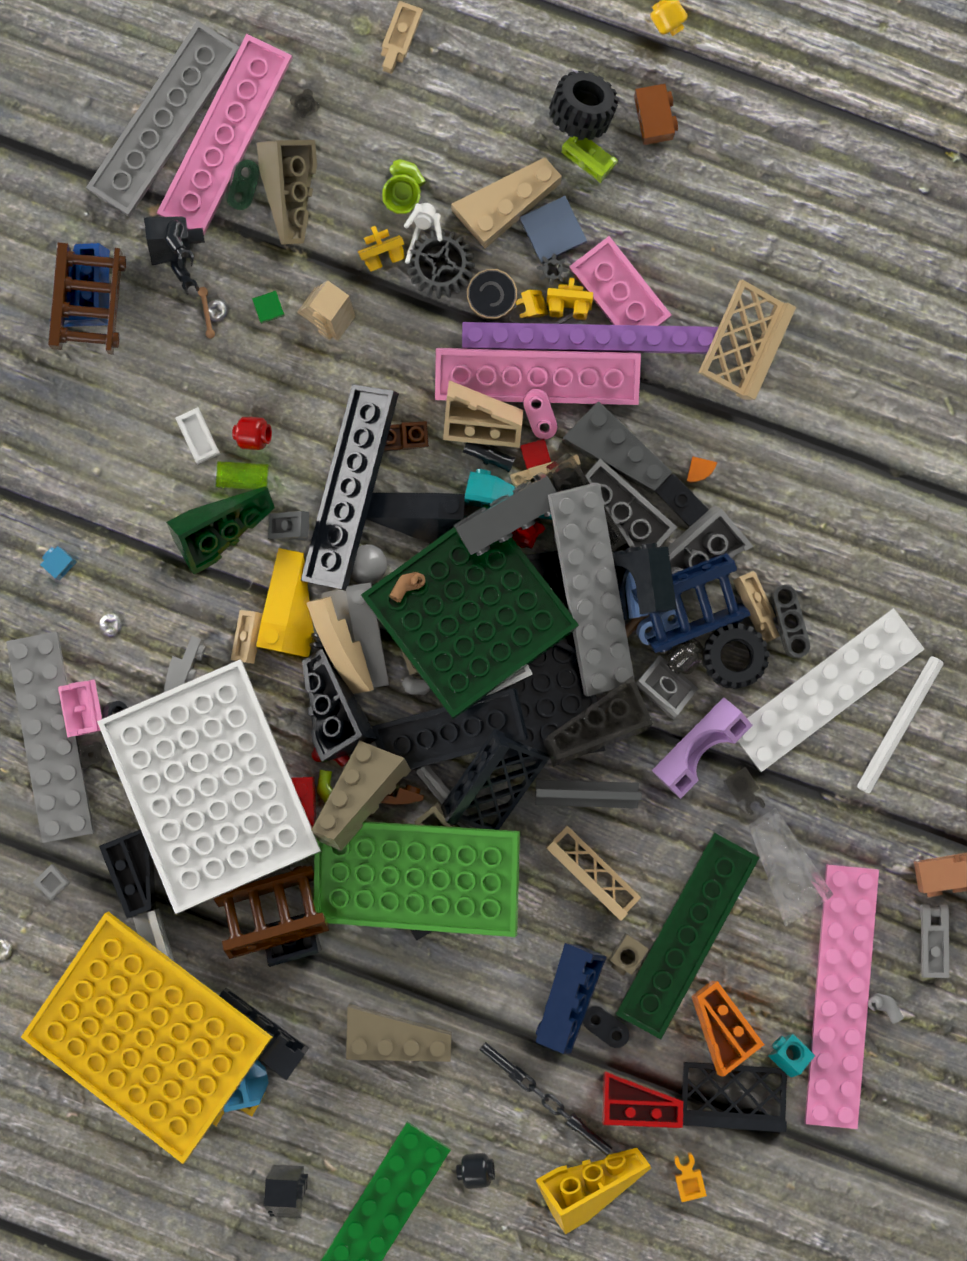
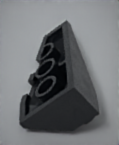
M321 648L304 659L302 664L305 689L309 693L310 702L308 714L312 718L313 727L311 739L321 762L352 754L359 740L367 744L377 740L365 713L337 672L325 649Z

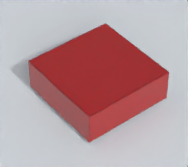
M545 439L520 445L526 470L551 462Z

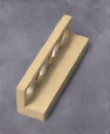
M568 826L546 847L620 921L640 900L641 897ZM568 833L575 840V851H564L557 843ZM578 844L586 851H578ZM568 854H575V861ZM578 854H590L593 857L594 869H582L578 865ZM597 862H598L604 869H597ZM586 872H594V880ZM597 872H608L612 876V887H600L597 884ZM615 880L623 887H615ZM605 890H612V897ZM615 890H627L633 896L624 908L615 901Z

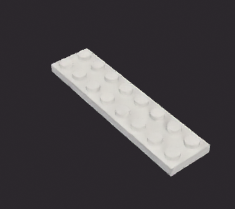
M891 609L747 717L753 726L737 742L760 772L764 771L922 652L924 647L895 609Z

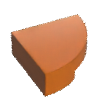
M692 456L686 482L695 483L706 479L714 471L717 462Z

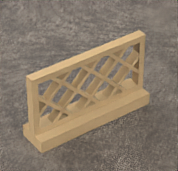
M739 280L698 373L736 393V396L743 400H755L796 307L790 303L781 302L744 280ZM744 289L751 293L753 303L743 306L741 299ZM767 301L774 305L770 316L764 317L760 304ZM755 306L758 320L748 323L745 309ZM739 312L743 326L733 329L730 319L734 313ZM760 323L761 337L753 340L750 327ZM744 329L748 343L738 346L734 333ZM729 335L733 349L723 352L720 342L722 337ZM750 347L752 357L749 362L743 364L740 350ZM734 352L738 366L728 369L724 356ZM719 358L722 372L714 374L708 371L712 360ZM736 370L740 371L742 378L738 387L732 384L729 373Z

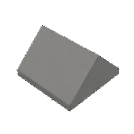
M660 655L634 684L638 690L672 719L681 712L698 690L694 684Z

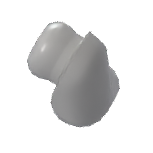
M407 676L402 681V686L409 694L425 695L431 690L424 680L414 679L412 676Z
M879 993L870 996L868 1001L869 1008L873 1011H885L892 1024L904 1018L893 997Z

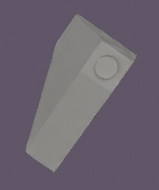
M371 582L347 586L346 591L335 589L322 593V598L331 596L337 620L346 619L352 642L360 641L373 688L389 685L378 618L361 597L362 593L372 587Z

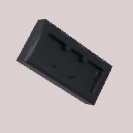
M674 473L655 491L688 527L692 526L709 510Z

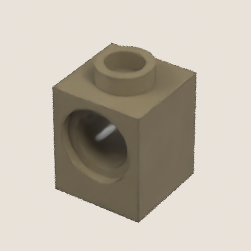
M625 933L609 957V960L613 963L611 968L623 976L626 972L632 975L649 950L648 947ZM630 949L634 952V959L631 962L624 963L621 961L620 955L623 950Z

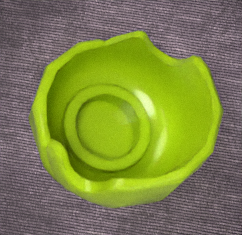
M406 174L394 175L383 186L382 200L390 211L396 214H407L419 203L420 187L415 179Z

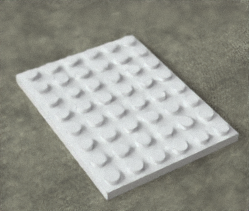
M242 660L235 661L97 721L175 914L321 852Z

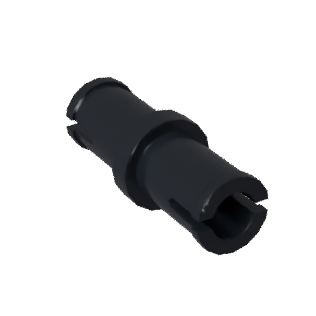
M467 442L462 452L482 460L485 465L489 463L507 472H510L516 458L495 450V446L490 445L488 447L478 443Z

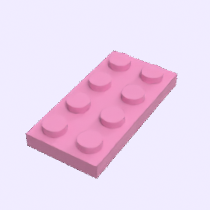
M610 236L569 266V270L580 284L584 286V289L587 292H593V300L613 325L660 326L672 316Z

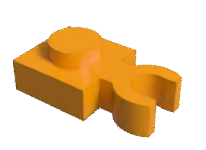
M691 1152L688 1153L689 1161L687 1164H681L678 1155L674 1156L675 1165L682 1172L675 1175L681 1202L707 1196L700 1169L692 1170L695 1159Z

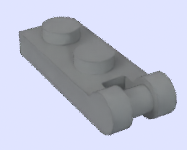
M921 904V977L949 978L948 905L939 904L938 907H930L929 904ZM931 917H939V925H931Z

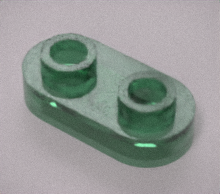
M240 160L233 167L226 192V201L233 209L244 210L252 203L260 175L258 165L252 160ZM244 167L249 171L247 177H243L241 174ZM237 192H240L242 195V199L239 202L234 198Z

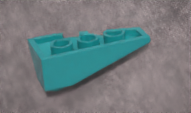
M476 469V472L470 471L464 498L465 505L483 507L486 504L490 508V503L500 496L508 494L510 497L513 495L512 491L515 486L491 475L489 470ZM543 514V515L537 517V518L552 520V516H551V515L545 517L544 514Z

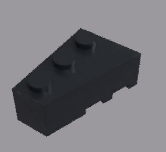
M272 1166L265 1179L264 1207L268 1214H270V1217L301 1218L302 1200L308 1188V1174H304V1166Z

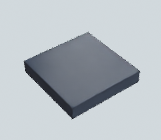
M566 196L519 218L541 264L545 263L542 260L543 256L551 260L553 253H556V257L587 243V239Z

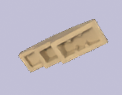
M331 596L307 602L315 629L325 651L352 693L356 694L374 690L360 641L352 642L346 619L337 620Z

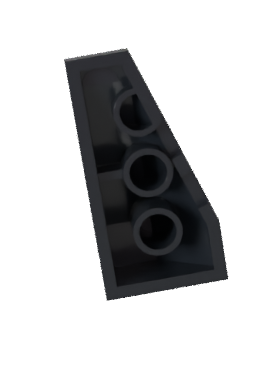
M373 492L366 520L431 544L454 528L456 523L464 519L465 494Z

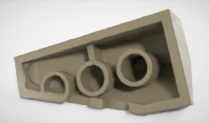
M315 140L257 143L259 171L281 245L304 243L309 216L306 210L308 197H312L311 179L312 174H316L317 168Z

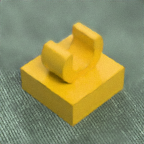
M529 289L521 293L522 298L515 302L516 305H525L526 308L524 313L519 314L520 318H541L549 314L541 290Z

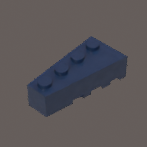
M564 944L550 995L545 1005L543 1019L536 1029L537 1043L562 1054H571L607 956L580 945Z

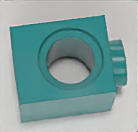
M794 1034L786 1037L780 1036L771 1046L773 1051L768 1055L790 1078L800 1075L816 1056ZM787 1048L793 1052V1060L788 1058Z

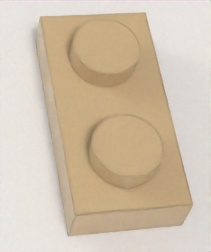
M240 610L231 660H242L244 663L254 664L257 654L256 644L263 613Z

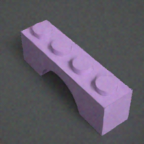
M723 697L652 771L681 799L699 781L696 768L703 753L718 743L729 742L735 744L753 725L739 709Z

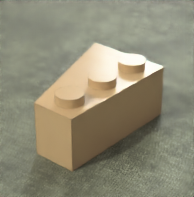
M449 380L443 440L520 448L523 419L522 409Z

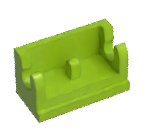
M575 136L573 138L569 137L562 145L561 153L599 183H602L618 163L617 158L612 157L587 138L580 140Z

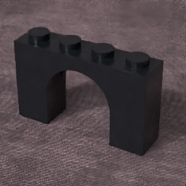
M648 543L641 545V547L627 548L626 551L612 552L624 620L629 619L625 588L629 572L632 574L636 584L640 614L661 613L677 609L668 547H657V543Z

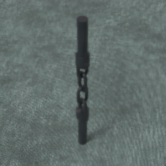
M487 1042L481 1046L479 1050L508 1073L510 1079L525 1091H533L541 1097L542 1105L552 1114L562 1115L566 1118L565 1124L581 1134L604 1155L607 1156L611 1152L612 1147L588 1128L575 1113L567 1114L564 1111V1105L551 1094H543L537 1089L536 1081L520 1067L514 1066ZM525 1078L532 1083L528 1085L529 1088L521 1083ZM549 1098L560 1106L557 1107V1111L546 1104Z

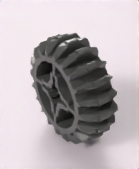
M441 229L442 241H438L434 230L430 231V239L425 234H422L421 239L423 243L419 241L414 242L417 250L410 249L413 253V258L407 264L413 266L407 270L408 275H415L411 279L412 284L421 282L418 290L421 292L427 287L426 294L429 297L433 291H436L438 299L441 298V292L446 291L447 298H450L451 289H454L455 293L459 294L461 291L458 285L467 287L468 282L464 278L472 279L473 273L468 270L475 269V263L469 262L474 259V253H466L470 250V245L465 244L461 246L464 238L460 236L455 241V232L453 231L450 232L449 237H445L444 229ZM442 246L438 253L432 254L428 252L425 254L432 247ZM451 248L460 256L462 260L461 267L456 266V263L449 259ZM445 256V265H442L437 272V264L435 262L440 263L441 259L443 260ZM420 261L426 262V265L432 268L430 280L422 273ZM457 274V276L450 281L441 283L439 282L443 275Z

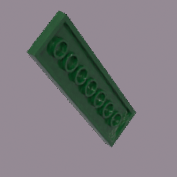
M713 832L615 1015L660 1040L662 1039L760 857Z

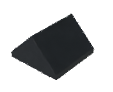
M304 913L290 918L291 920H297L304 918L306 914ZM279 920L265 925L269 928L279 925L281 921ZM318 934L265 949L269 967L314 955L322 950Z

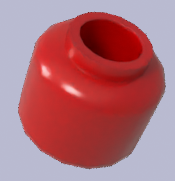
M242 417L237 425H234L232 437L241 449L263 450L271 442L272 428L262 417Z

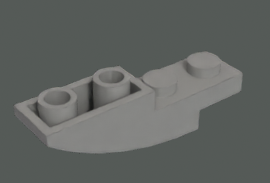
M191 636L183 659L172 656L164 692L194 680L197 670H194V666L197 660L201 661L206 650V646H203L204 640Z

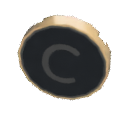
M486 269L478 272L471 279L467 288V301L471 310L483 319L498 320L506 317L513 310L517 300V288L513 279L507 273L498 269Z

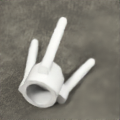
M417 203L414 211L404 224L406 229L409 228L413 221L416 224L405 259L406 264L410 263L413 255L410 249H415L414 242L418 240L421 229L426 230L434 223L437 239L442 241L441 215L436 213L434 206L429 203Z

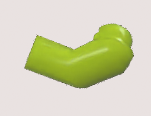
M398 159L393 161L389 168L393 176L406 174L415 179L419 187L426 183L421 172L412 162Z
M320 770L317 793L326 803L333 790L330 786L332 771Z

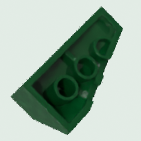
M264 486L188 510L166 523L177 548L191 572L195 575L217 563L222 558L221 554L231 544L235 546L240 541L238 538L248 528L253 529L275 506L268 488Z

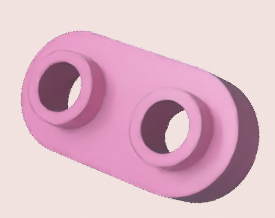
M532 389L524 396V409L534 435L540 439H549L557 431V421L547 394L543 390ZM537 399L541 402V405L533 407L532 401ZM546 423L549 425V429L543 431L540 429V425Z

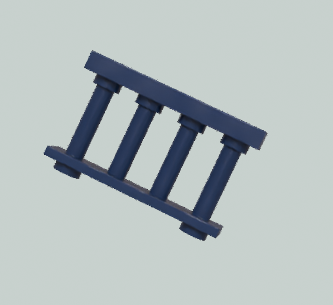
M727 553L672 574L677 607L675 613L680 627L665 632L660 613L649 614L656 636L647 639L655 653L669 651L677 644L728 624L740 623L744 618L751 616L750 611L742 603H736L729 575L737 571L735 561ZM719 579L727 608L713 613L705 585L709 581ZM695 588L703 618L689 623L681 594L686 590ZM633 589L631 591L634 600L638 603L637 589Z

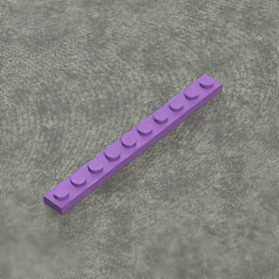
M463 322L462 348L707 354L718 327Z

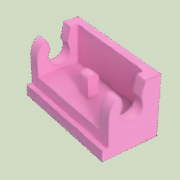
M95 679L58 687L67 737L101 731L97 721L102 720Z

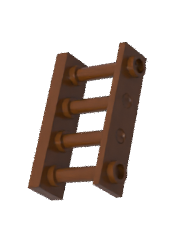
M57 243L48 342L51 349L62 350L63 343H67V341L106 344L107 353L114 355V348L119 347L120 334L116 332L121 271L125 272L126 256H123L120 248H115L114 258L78 255L71 251L68 243ZM74 265L113 268L112 283L73 280L72 277H69V269L74 267ZM77 290L111 293L109 309L70 305V302H67V292ZM81 316L108 319L107 334L68 331V328H64L65 318Z
M312 865L298 866L293 871L245 884L213 898L218 908L222 906L225 908L230 937L222 941V945L229 959L329 931L328 922L323 912L317 913L315 910L309 885L310 881H314ZM299 885L306 915L304 918L291 920L284 889ZM274 892L281 922L279 925L268 928L265 925L259 896ZM249 899L255 930L252 933L243 935L240 933L234 903Z

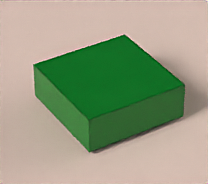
M277 291L252 298L261 324L285 316Z

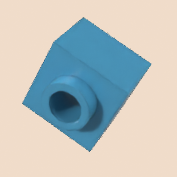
M57 546L55 549L53 547L50 548L43 555L42 559L44 561L40 565L55 579L60 581L77 561L63 548Z

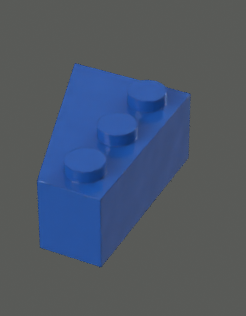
M100 243L74 245L73 251L75 254L110 257V250ZM74 265V267L69 269V277H72L73 280L109 283V268ZM72 290V292H67V302L75 306L109 309V293ZM69 316V318H65L64 327L108 325V319Z

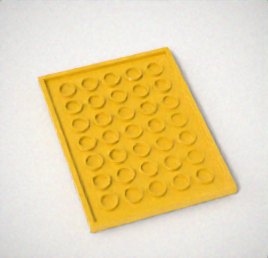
M109 911L104 913L21 1036L23 1040L182 1164L188 1160L273 1038Z

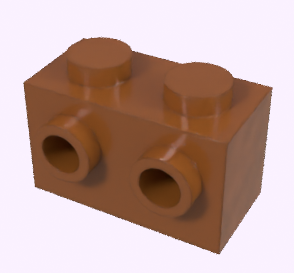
M666 83L635 89L634 100L643 145L673 140L675 131H678V122L676 115L672 116L670 107L673 106V96L671 91L667 92Z

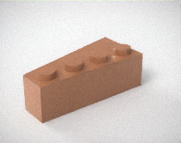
M967 852L913 861L918 890L921 893H927V897L943 895L942 891L952 889L953 893L967 891Z

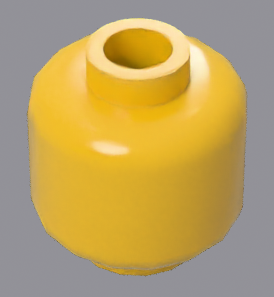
M660 0L651 7L653 11L650 14V18L660 34L664 35L670 32L674 36L685 28L683 23L687 20L688 15L679 0Z

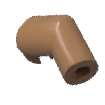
M419 572L401 575L389 597L394 601L401 602L406 591L419 589L425 584V576Z

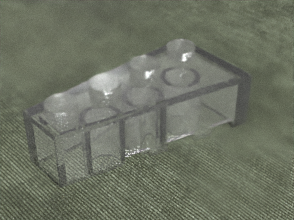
M776 808L748 825L785 927L821 905L833 895Z

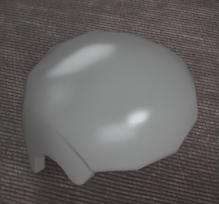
M372 544L359 546L351 575L354 582L358 584L371 582L373 585L382 578L387 569V557L383 551Z

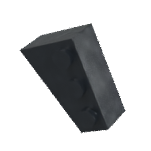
M141 829L100 845L99 848L126 918H131L155 908L154 861Z

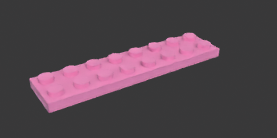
M246 34L157 211L158 216H183L186 218L188 229L203 228L205 235L293 59L292 55Z
M436 348L435 400H447L450 380L502 402H523L524 396L528 391L541 389L547 394L550 403L596 404L599 401L601 404L639 405L641 353ZM537 399L532 401L534 403H541Z

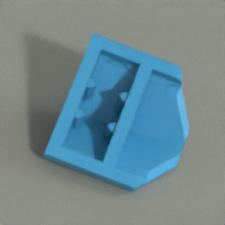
M258 1060L225 1105L224 1113L260 1104L269 1081L266 1067Z

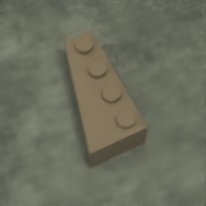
M359 740L311 830L317 840L342 851L363 827L362 823L367 817L376 812L380 802L387 794L390 795L395 790L396 784L403 776L406 777L411 771L405 758Z
M348 1005L346 1060L451 1062V1031L368 1010L356 1005Z

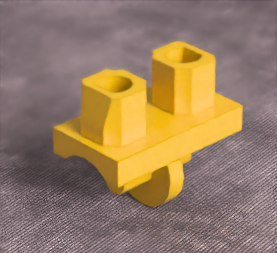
M376 226L370 227L372 235L364 238L366 245L376 242V244L358 251L360 259L364 260L370 272L383 267L378 255L388 251L392 263L405 259L402 237L398 235L381 241V239L389 237L390 234L388 229L378 232Z
M570 277L569 285L559 284L558 289L548 288L546 306H549V316L563 317L564 308L574 309L573 318L586 320L589 310H592L593 292L583 291L584 286L574 285V278Z

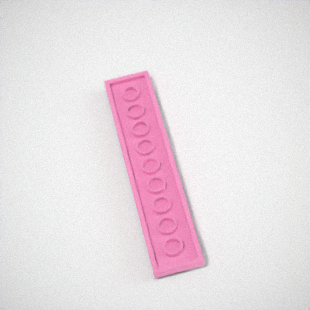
M826 864L810 1050L816 1056L809 1063L805 1124L858 1129L879 869Z

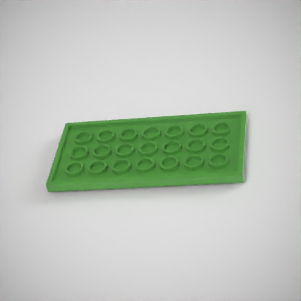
M364 821L362 823L363 827L342 851L317 840L321 852L314 855V906L317 913L323 912L327 922L330 924L506 937L517 936L520 831Z

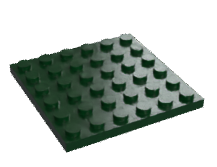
M455 527L361 594L366 604L452 719L462 714L571 634L579 626L512 537L502 543L498 540L489 545L491 549L479 556L476 553L471 555ZM419 572L425 576V584L419 589L406 591L401 602L394 601L389 597L401 575Z

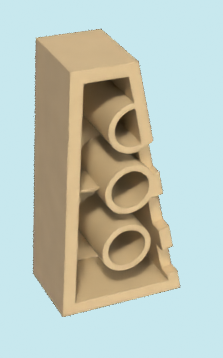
M544 157L452 203V212L485 249L515 224L521 216L529 212L561 184L562 176Z
M329 281L315 287L297 312L313 323L323 337L331 340L333 337L337 341H339L355 318L350 296Z

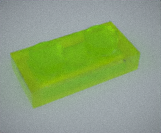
M217 461L216 487L254 490L264 486L268 488L269 465Z

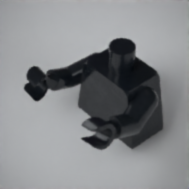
M183 216L144 218L151 264L158 265L170 262L172 271L179 281L183 282L182 288L185 293L189 294L188 288L190 286H195L196 291H199L200 288L197 282L190 278L191 275L186 268V258L190 259L192 267L194 254L191 252L190 244L205 243L203 228L188 229L186 218Z

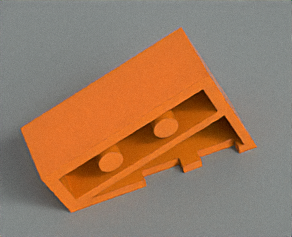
M710 981L691 996L717 1075L726 1076L765 1045L718 981Z

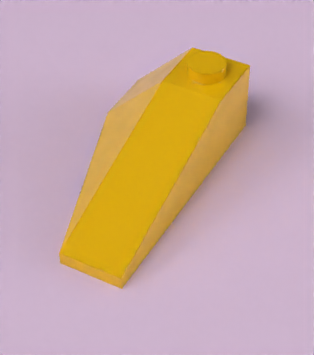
M278 548L256 644L258 648L302 657L310 656L311 647L309 645L313 641L311 633H314V628L307 602L310 601L308 583L301 581L305 566V557L302 552Z
M638 1148L609 1154L602 1160L591 1162L589 1159L582 1161V1165L567 1168V1165L557 1167L536 1179V1183L552 1216L563 1232L567 1234L592 1219L651 1169V1165Z

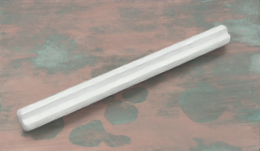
M931 656L857 784L861 791L869 794L873 790L943 667L944 663L940 659Z

